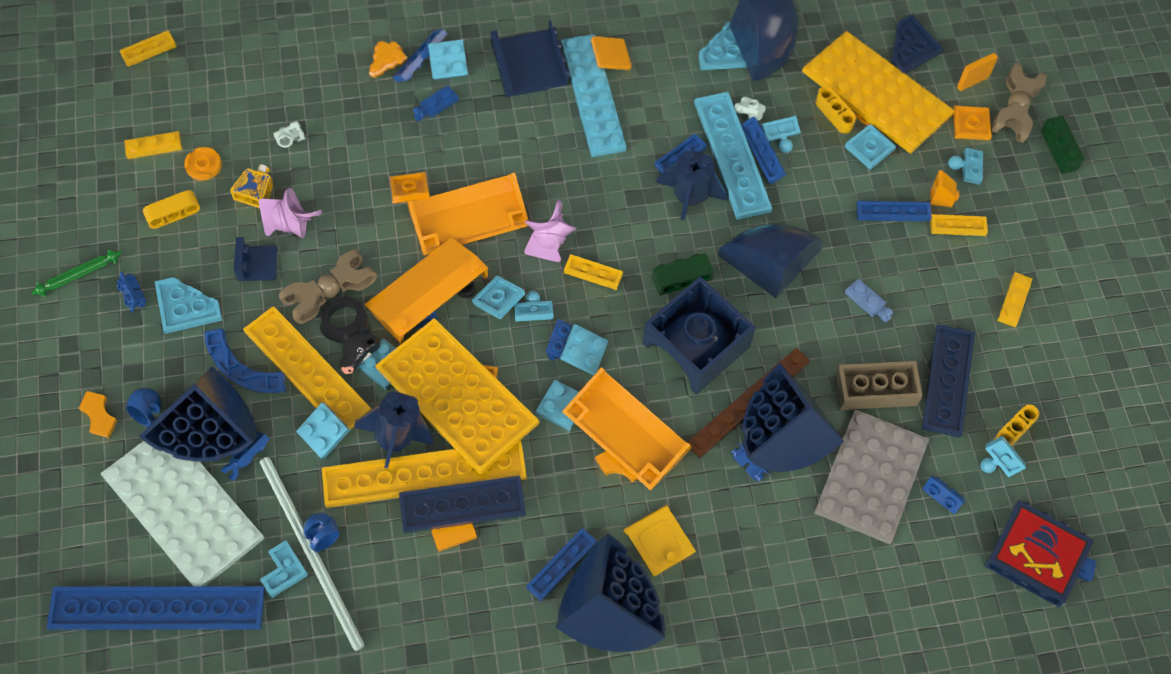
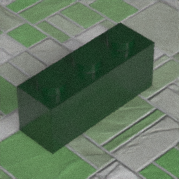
M1064 116L1047 119L1041 129V133L1060 173L1065 174L1078 171L1084 161V156Z
M706 253L694 254L683 260L677 259L673 263L656 266L653 268L652 279L659 296L687 288L699 277L703 278L706 282L711 281L714 271Z

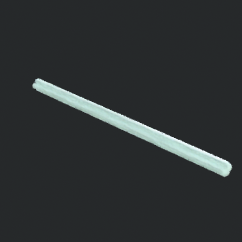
M269 457L261 459L260 464L355 651L362 649L364 643L318 552H314L310 548L312 541L305 538L303 534L304 524Z

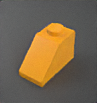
M939 170L932 185L930 205L952 208L954 202L958 201L959 190H956L957 183L942 170Z

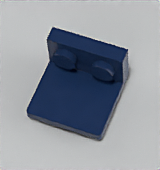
M236 237L234 273L237 280H276L277 246H249V244H246L244 237Z

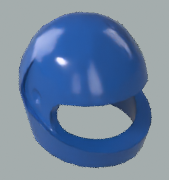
M139 388L133 391L126 404L128 414L135 421L147 427L154 421L152 412L159 413L162 407L161 397L151 388Z
M325 513L311 515L306 520L303 528L305 538L312 541L310 548L314 552H320L330 547L340 534L335 520Z

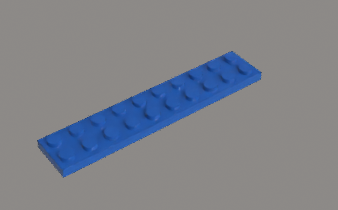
M264 586L53 587L46 628L48 630H261L265 588Z

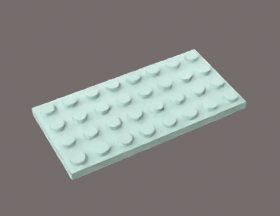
M143 441L100 474L193 586H206L265 538L200 462L172 457L173 455L164 451L160 452Z

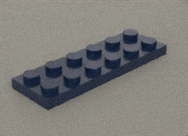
M937 324L921 430L961 438L975 332Z
M520 475L399 492L404 534L526 516Z

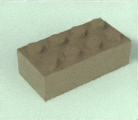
M916 361L839 365L835 373L840 410L917 406L923 397Z

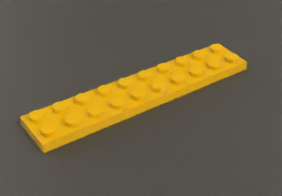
M521 440L482 474H479L456 449L390 458L388 469L384 468L386 459L322 468L326 508L399 498V492L519 475L521 480H527Z

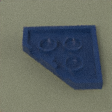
M911 14L898 21L891 64L902 73H907L942 54L944 49Z

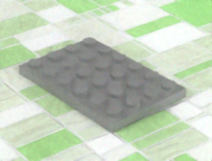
M855 409L844 435V442L840 445L814 513L890 545L929 439Z

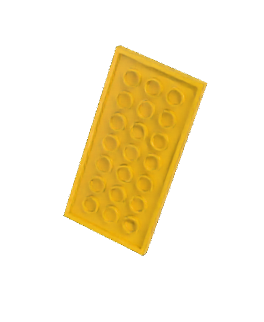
M848 31L843 33L805 65L802 70L804 74L820 86L831 87L849 108L910 154L955 112V110L905 73H902Z
M435 318L375 365L376 369L399 393L413 396L418 400L420 414L479 474H482L539 425V420Z

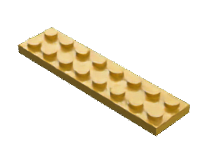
M274 306L243 329L244 333L285 374L286 378L315 409L322 402L326 403L350 429L355 426L357 419L372 410Z

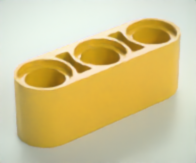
M821 87L816 98L817 107L838 131L843 134L850 133L853 129L856 115L831 87Z
M187 190L147 205L143 209V214L148 226L156 229L197 213L200 210V205L194 192Z
M1025 405L998 432L993 440L1003 435L1007 442L1013 446L1039 417L1038 409L1033 405Z

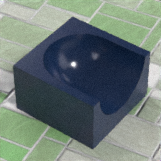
M699 277L645 323L642 344L647 348L651 345H657L667 351L683 368L689 378L691 390L697 395L750 348L756 327L703 278Z

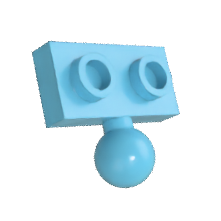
M796 116L761 125L769 142L780 139L779 150L783 153H788L793 148L792 142L787 137L801 133Z
M965 148L963 160L960 156H952L949 159L948 165L951 169L958 170L963 168V182L981 184L983 181V151Z
M529 291L526 294V302L514 305L515 322L554 319L552 301H540V295L536 291Z
M1003 435L985 444V449L992 458L987 457L981 461L980 467L983 472L992 473L996 470L997 465H999L1005 474L1010 477L1026 468L1025 462Z

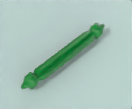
M109 249L106 256H98L47 280L45 284L36 283L37 286L31 293L32 295L38 294L44 297L47 290H55L106 266L109 261L114 264L117 263V259L122 253L121 251L115 252Z

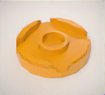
M199 147L186 156L184 167L190 177L203 181L215 177L220 172L222 161L214 149Z

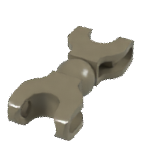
M1015 62L1006 79V85L1011 92L1008 99V107L999 111L998 116L993 120L991 131L999 134L1003 127H1010L1016 133L1015 140L1024 143L1033 126L1032 119L1027 113L1031 104L1030 98L1039 94L1040 89L1045 85L1047 75L1039 72L1036 78H1028L1022 72L1023 65Z
M351 250L339 257L335 268L330 270L331 275L321 276L317 283L314 280L308 283L294 282L280 291L279 299L287 306L300 303L293 310V318L297 323L303 324L318 315L321 305L326 303L325 298L335 297L339 290L343 293L347 290H364L376 281L377 274L370 267L355 270L362 264L363 259L358 250Z

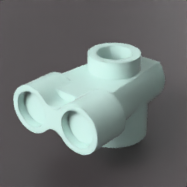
M743 97L741 102L736 103L734 106L737 113L748 114L749 119L755 116L760 120L765 112L764 105L760 104L758 100Z
M298 121L292 122L290 126L282 127L279 131L273 133L278 145L284 148L291 146L295 140L299 142L306 139Z

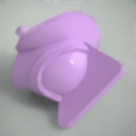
M291 188L285 190L283 200H259L264 231L267 237L271 236L277 229L283 232H292L304 239L307 220L311 221V217H318L322 214V210L316 212L304 211L295 192Z
M557 199L554 213L548 222L542 223L525 220V224L534 230L524 251L526 255L555 262L561 261L558 249L564 244L566 236L577 229L562 219L563 213L561 211L563 204L561 200Z

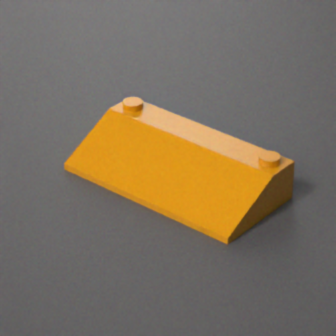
M515 172L500 178L434 195L430 199L407 202L423 256L432 253L450 238L463 245L528 226L525 224V220H528Z
M450 238L364 305L401 345L404 343V335L479 275L486 279L488 277V267L474 253L453 238Z
M602 367L562 411L650 491L692 448L689 443L680 438L608 375Z

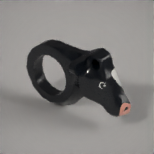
M347 296L339 297L331 301L324 308L321 314L319 329L327 339L342 343L343 357L340 361L341 370L345 374L353 373L363 361L380 348L381 343L371 333L367 313L360 301ZM348 307L357 311V316L351 325L344 328H335L330 325L331 315L336 310Z

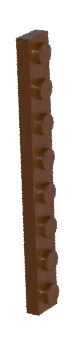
M795 348L779 363L794 377L809 364L810 360L798 348ZM777 365L686 442L691 445L692 448L690 450L699 459L743 422L746 409L754 392H759L764 384V378Z

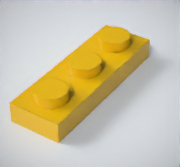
M167 30L119 51L127 67L177 46Z
M179 131L124 140L127 159L182 150Z
M931 214V234L986 236L988 233L986 217Z
M571 254L564 268L565 274L617 290L623 276V271Z
M1014 272L997 321L1013 327L1017 326L1033 278Z

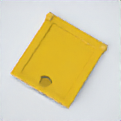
M667 505L623 529L653 577L696 553V550Z

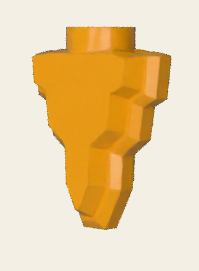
M381 41L377 43L374 48V62L370 66L369 75L374 78L384 74L387 69H393L397 65H402L407 60L401 47L396 42L391 41L388 44Z

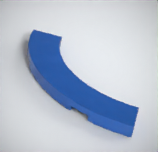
M223 328L204 332L207 349L215 365L231 381L255 392H286L285 374L283 372L266 373L254 371L238 361L230 350Z

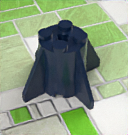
M691 150L685 151L676 163L657 176L656 183L674 187V194L684 204L681 220H685L689 205H698V203L706 201L708 196L727 200L728 194L713 170L714 165L710 155Z
M389 392L378 406L355 421L354 428L374 432V438L380 443L379 446L388 450L384 466L387 469L392 452L402 451V448L410 446L412 441L433 444L434 437L420 414L418 400L404 393Z

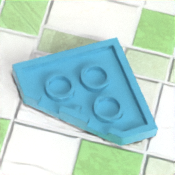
M728 22L722 31L717 33L709 41V44L699 52L698 58L701 70L747 68L729 27L731 22Z
M174 277L155 281L165 334L222 321L218 300L212 297L209 298L201 291L181 283L180 280Z

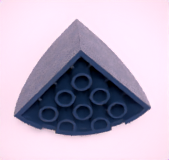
M794 0L739 1L729 27L740 49L743 60L746 62V67L752 81L772 75L773 72L780 70L789 60L796 45L799 28L798 13Z
M762 225L745 230L731 238L719 249L718 256L770 295L777 298L819 253L823 240L807 230L790 225Z
M781 363L764 378L763 386L759 392H754L745 412L742 426L745 453L752 463L765 470L787 472L807 467L827 456L844 442L823 411Z
M212 366L160 414L139 437L154 449L171 454L174 458L194 462H208L235 455L246 449L255 441L257 430L253 416L244 400L232 385Z
M610 534L604 536L592 548L573 575L560 605L556 628L574 640L595 649L611 652L641 650L665 638L664 616L660 614L658 605L661 603L643 567L637 560L634 562L626 553L628 550Z

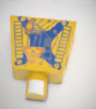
M260 165L257 171L246 169L230 190L233 199L260 208L259 200L269 199L272 192L273 182L271 176L268 175L270 169L265 165Z

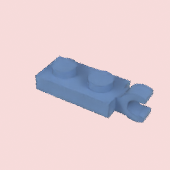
M860 279L856 280L846 289L845 294L871 317L877 314L885 323L891 319L893 311L885 307L886 302Z

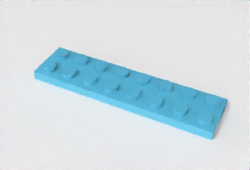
M593 34L562 39L561 45L567 68L569 69L591 157L624 152L626 151V144L605 69L598 68L591 43L592 37L595 36Z
M729 92L696 98L694 104L736 219L740 220L771 213V203Z

